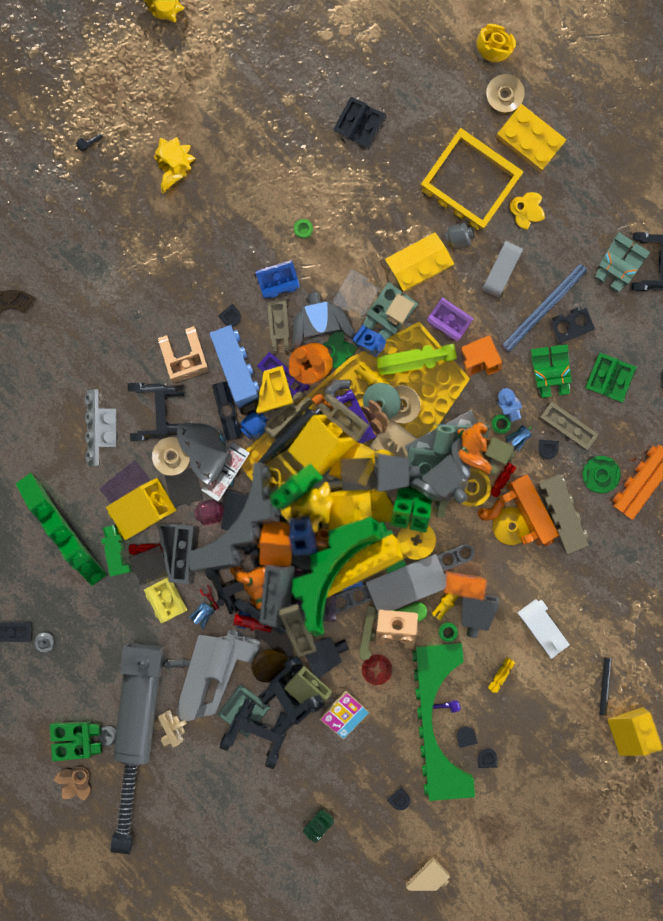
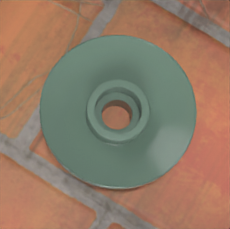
M386 383L371 385L363 396V405L365 407H369V400L376 403L381 401L383 403V406H380L381 412L385 413L388 420L398 413L401 406L398 392L394 387Z

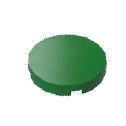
M596 456L590 459L584 465L582 471V479L585 486L590 491L598 494L609 493L614 490L621 478L620 468L612 458L606 456Z

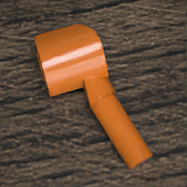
M316 394L312 398V401L317 406H319L320 403H324L332 410L334 409V407L324 399L323 395Z

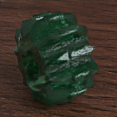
M320 810L303 829V833L309 840L316 843L334 824V819L328 812Z

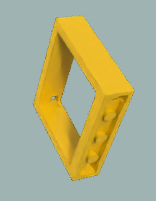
M460 128L420 187L422 192L428 197L434 196L437 198V203L446 209L449 207L454 210L453 214L460 219H467L472 228L483 231L524 171ZM459 140L513 177L483 220L430 184V181Z

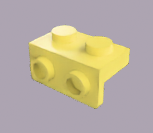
M168 577L144 589L146 598L151 603L155 616L161 624L187 611L174 583L169 582Z

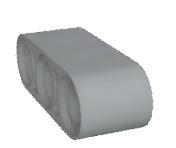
M505 241L482 291L499 299L520 257L522 248Z

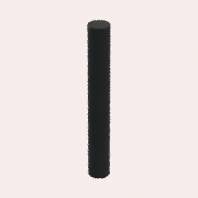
M604 657L599 715L607 716L612 658Z

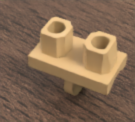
M171 710L165 711L154 721L155 729L158 731L164 728L167 734L161 737L164 747H176L185 741L182 735L185 731L182 726L187 724L186 720L179 721L178 716H173Z

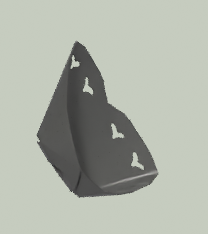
M202 423L179 424L177 427L178 442L182 451L189 456L193 472L203 482L207 484L212 483L223 469L230 453L224 434L215 425ZM182 428H184L185 430H187V431L184 433V435L182 434V433H183ZM185 441L190 442V448H188ZM196 461L198 463H201L200 469L198 468V464H196ZM203 474H209L210 479H208L207 476H204Z

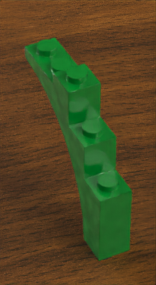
M29 473L17 482L16 486L29 511L40 521L47 536L58 546L65 561L74 570H77L91 586L107 575L105 570L68 526L34 475Z
M371 516L328 530L330 549L310 555V568L313 573L293 579L294 587H292V593L295 598L303 602L302 609L306 615V630L316 637L324 635V605L335 577L355 554L367 546L382 540L379 523Z

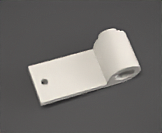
M535 599L517 613L552 659L570 644L546 613L548 608L544 602Z

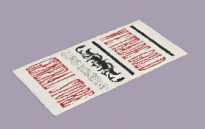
M233 442L229 447L230 453L218 477L212 483H206L202 488V491L218 502L250 454Z

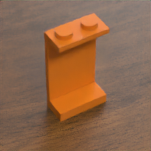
M444 571L446 577L444 593L483 600L486 579L475 575Z

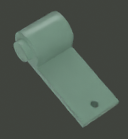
M473 425L437 426L434 451L440 456H447L452 453L453 442L461 439L462 442V438L458 435V430L462 428L467 430ZM485 425L486 428H487V432H486L485 434H482V433H480V434H481L484 438H487V439H488V434H489V428H490V427H489V425Z

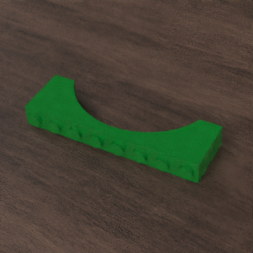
M462 643L416 645V650H412L413 662H417V669L414 670V680L418 681L419 689H415L416 700H420L421 707L417 708L418 719H422V727H419V738H423L424 746H420L421 758H425V765H422L423 777H427V784H424V796H428L429 801L475 797L473 775L457 768L446 758L436 742L432 726L433 703L440 685L451 671L464 663Z

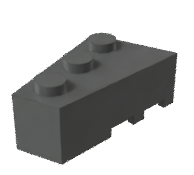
M156 523L160 534L161 547L164 552V562L169 582L193 584L194 572L190 571L189 551L197 549L199 526Z

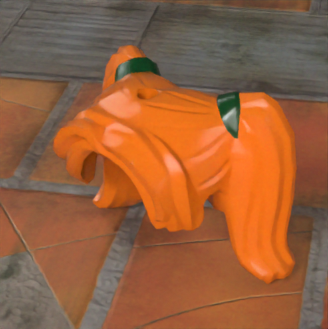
M478 422L467 430L459 429L458 435L462 438L463 442L459 452L460 459L469 466L489 474L492 467L479 453L481 450L487 451L486 447L489 439L482 437L480 434L487 432L486 426Z
M265 566L255 567L250 573H247L240 567L230 568L234 578L238 582L243 583L245 591L251 597V604L256 609L261 610Z

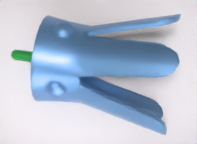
M522 425L516 432L505 437L506 442L512 441L514 451L518 449L519 452L526 440L532 437L529 431L532 426L527 429Z
M213 601L209 605L205 602L201 603L198 609L187 618L194 620L195 624L201 621L200 627L204 630L210 615L215 611L210 607Z

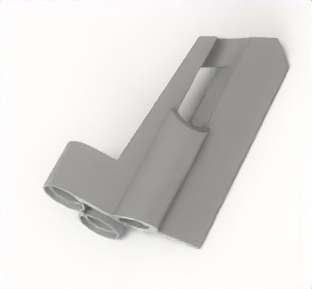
M229 630L227 636L224 637L198 635L176 709V714L181 721L186 720L187 722L216 714L236 660L253 662L258 653L259 641L253 638H245L244 634L235 630ZM214 679L218 682L213 702L204 704L210 681Z

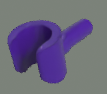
M457 700L445 704H433V709L450 707L451 713L458 712L461 709L460 703Z

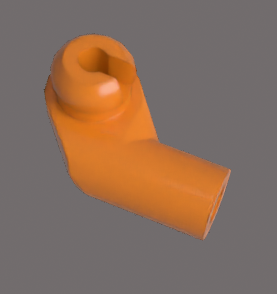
M497 499L492 508L479 509L478 516L483 521L496 519L505 503L502 504Z

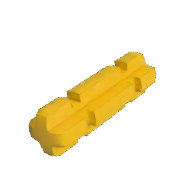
M510 658L504 660L503 667L499 668L493 678L494 681L488 686L491 692L497 693L501 688L499 686L504 683L510 673L509 670L514 667L515 662Z

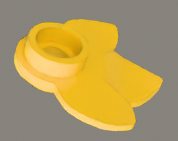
M529 192L523 197H515L511 200L510 211L515 215L516 224L522 229L527 230L530 226V221L539 222L545 218L543 209L538 205L542 200L540 194ZM518 203L522 204L521 210L517 207Z

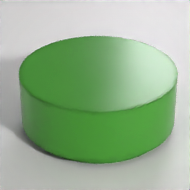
M306 219L298 220L294 225L295 235L301 239L311 236L313 232L311 222Z

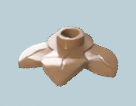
M369 400V407L363 406L362 410L371 421V428L377 434L385 433L389 425L388 418L385 413L381 412V408L376 402Z
M78 766L73 770L63 769L54 778L55 782L63 784L62 799L64 800L78 795L84 801L90 794L88 783L90 773L85 767ZM77 773H83L84 778L79 779Z

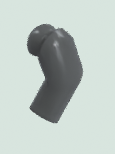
M333 380L325 387V395L330 394L335 397L337 390L350 389L351 381Z

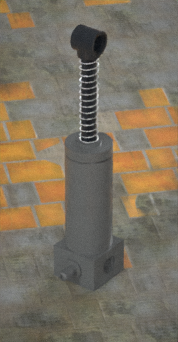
M126 643L123 646L120 674H123L113 760L125 764V768H123L124 777L122 778L123 783H121L123 784L121 788L122 793H120L122 794L120 798L121 803H119L120 808H118L120 809L118 813L119 818H117L119 819L117 823L118 828H116L117 831H114L112 836L111 853L131 854L133 836L129 831V827L131 824L130 819L132 818L131 809L133 808L134 784L136 783L135 778H137L135 776L137 773L136 767L137 765L150 762L158 683L163 670L165 647Z

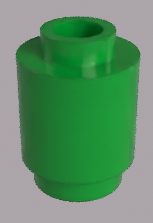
M497 415L491 420V429L496 434H504L511 428V422L506 415ZM498 421L503 422L504 425L502 428L497 427Z
M444 622L438 628V635L443 641L452 642L458 636V629L453 623ZM445 628L451 629L449 635L444 634Z

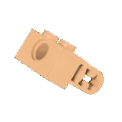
M195 326L185 329L192 349L191 354L178 359L174 356L168 336L158 338L173 384L210 372Z
M379 610L375 646H385V642L397 640L404 643V648L414 649L418 613ZM395 625H398V626H400L402 629H401V630H395V629H393L392 627L395 626Z

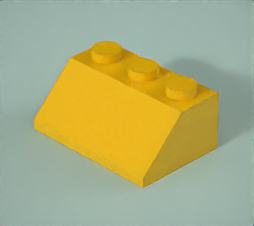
M436 232L385 259L402 293L454 266L452 258Z
M354 487L329 493L333 498V503L329 510L328 530L370 516L372 517L370 492L364 488Z

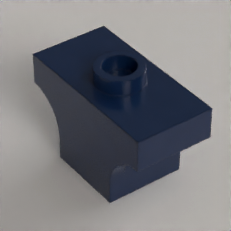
M310 517L291 518L289 521V541L293 555L305 556L318 553L319 549Z

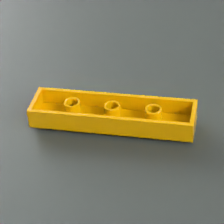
M391 534L355 554L335 577L327 598L404 559L398 539Z

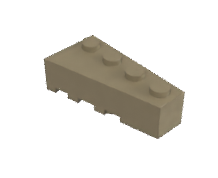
M557 474L536 483L548 514L559 534L558 538L565 554L568 555L589 546L587 542L590 540L587 531L581 527L582 519L574 509L573 505L575 503L571 494L569 495L567 491V483L561 474Z

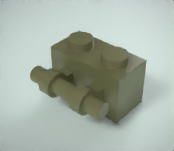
M494 437L489 439L486 447L487 451L483 452V456L490 458L488 463L492 469L489 475L497 474L499 470L497 463L503 465L507 464V462L511 463L515 455L513 451L514 446Z
M305 666L289 680L284 688L290 696L294 697L301 704L307 698L310 699L316 695H320L324 702H326L332 693Z

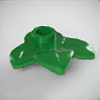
M343 332L331 334L328 341L322 343L326 348L332 350L330 356L333 360L332 367L335 369L340 367L357 350L353 344L344 341Z

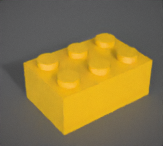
M522 104L495 137L539 173L542 172L566 141L563 136Z

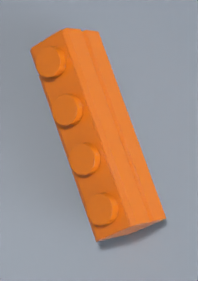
M660 444L649 449L646 454L649 457L645 462L641 461L635 469L637 471L633 478L630 476L624 483L626 487L622 493L618 492L612 500L614 502L612 507L630 520L636 517L663 480V446Z

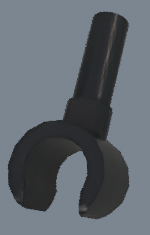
M100 133L87 142L80 138L76 142V147L84 152L92 143L103 137Z

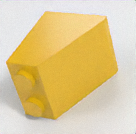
M313 415L288 451L292 454V458L296 462L301 463L304 468L311 463L320 475H324L357 441L346 434L335 423L331 422L326 415Z
M158 478L139 486L106 507L110 518L114 520L120 535L125 540L177 511Z
M644 707L607 719L619 756H645L663 750L651 713Z

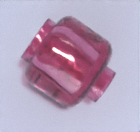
M215 499L199 502L197 509L194 511L195 518L204 526L219 523L224 514L222 503H218Z

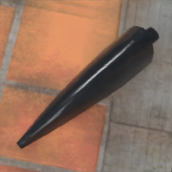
M308 409L276 439L257 463L261 462L264 464L289 449L313 415H322L324 413L319 409L315 411Z

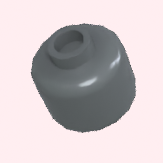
M465 222L451 225L448 231L445 232L448 246L455 250L469 247L472 239L475 238L473 228H469Z

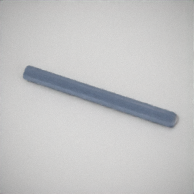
M579 264L503 343V348L508 352L511 351L587 272V269L582 264Z

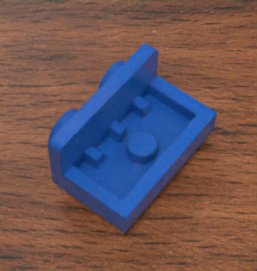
M292 260L255 271L263 298H273L279 293L285 291L287 293L293 292L300 287Z

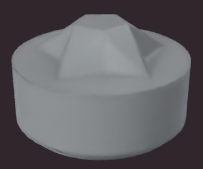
M49 633L38 634L35 638V648L42 653L51 651L54 646V638Z
M112 726L101 728L102 733L98 736L99 742H102L104 746L115 744L116 729Z

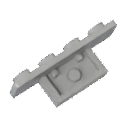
M98 389L87 390L85 396V403L87 405V413L85 415V422L87 424V433L85 435L87 452L85 457L88 466H99V447H116V409H99Z

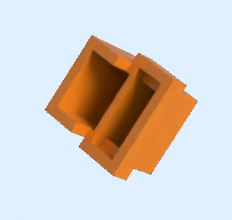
M490 335L461 347L464 372L468 377L484 370L488 376L502 370L501 358Z
M283 522L263 524V529H260V544H258V548H260V565L291 566L290 524Z

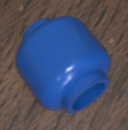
M251 412L241 421L242 428L240 430L250 440H258L266 432L264 427L268 419L262 413Z

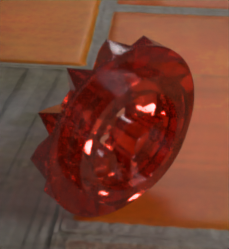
M371 655L362 665V675L368 683L382 685L390 679L392 665L383 655ZM377 662H379L380 669L385 670V672H379L377 678H375L374 671L369 670V668H375Z

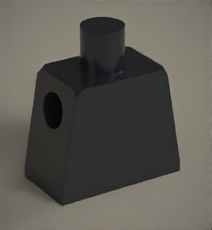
M329 636L314 640L317 651L305 656L313 674L320 678L342 662L339 654L349 650L345 639L334 643L332 637Z

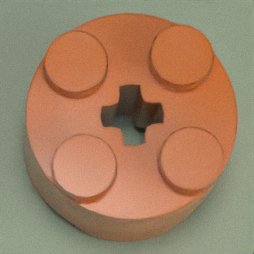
M315 342L297 348L289 359L290 375L303 384H313L325 378L331 372L333 366L329 350L324 345Z

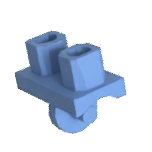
M502 389L498 393V401H496L498 407L509 418L510 422L520 419L519 409L522 408L520 401L511 389Z

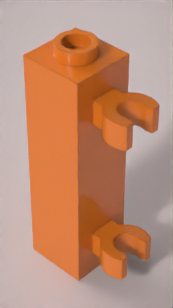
M528 474L506 484L509 492L499 497L502 504L513 499L530 530V533L520 538L522 543L528 544L535 540L537 546L544 544L545 547L554 543V538L558 537L559 534Z

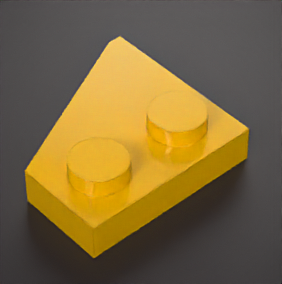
M283 366L264 371L257 413L260 414L294 404Z
M366 485L364 489L370 492L372 518L377 522H391L394 505L386 491H376L374 485Z

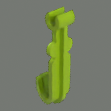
M450 344L441 346V349L433 350L430 345H426L422 350L415 349L385 355L377 359V369H379L380 375L420 369L424 365L426 368H433L436 361L444 360V362L457 359L455 346Z

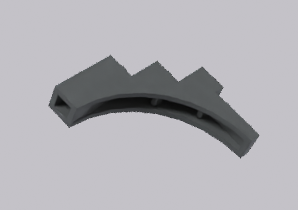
M261 462L253 464V480L250 495L242 513L232 527L216 541L203 548L189 551L190 571L203 573L240 567L241 552L239 547L260 544L261 530L259 525L280 521L281 509H275L270 503L272 489L269 480L271 478V471L268 465Z

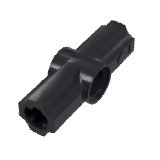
M228 382L213 384L212 388L226 441L242 437ZM224 406H230L232 408V413L230 416H224L222 414V408Z

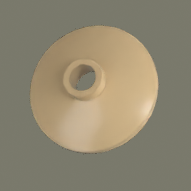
M501 74L494 77L486 90V97L490 106L496 111L503 113L516 110L522 104L525 95L521 81L510 74ZM507 92L508 97L503 98L501 93Z
M398 385L394 388L400 396L401 406L398 413L391 419L397 423H409L420 412V399L412 388ZM403 400L407 402V406L402 404Z
M167 437L160 440L152 451V461L155 468L165 475L182 473L190 462L189 456L182 451L178 438ZM168 453H173L174 458L172 460L167 458Z

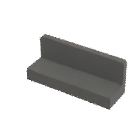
M265 566L260 623L274 627L284 625L279 610L291 606L294 567Z

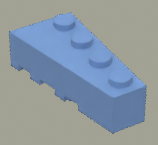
M229 325L211 332V339L239 410L249 403L259 401L258 392H260L257 381L253 382L251 375H254L251 365H247L244 358H247L244 347L240 348L238 341L241 338L238 331L233 330L232 326Z

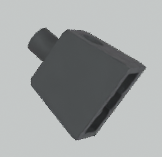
M375 453L374 489L376 491L409 486V477H419V466H409L408 458Z
M484 594L482 600L462 596L461 623L462 626L468 627L467 636L477 638L479 630H489L499 607V597Z

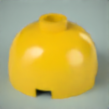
M488 24L478 34L476 47L478 53L485 60L493 63L502 62L515 49V38L511 33L508 35L504 32L506 30L504 27Z

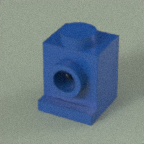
M365 325L361 326L352 339L358 349L365 351L375 358L383 351L386 344L382 335L368 329Z

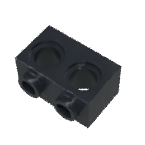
M581 307L570 310V315L564 317L563 314L552 318L553 322L549 323L558 345L595 329L587 308L581 309ZM577 316H582L585 319L583 326L576 324L575 319ZM564 323L567 326V332L560 333L558 331V324Z

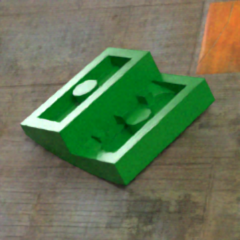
M599 353L586 389L623 403L637 367Z

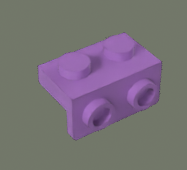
M442 297L427 318V321L434 329H440L444 332L447 338L458 342L474 318Z

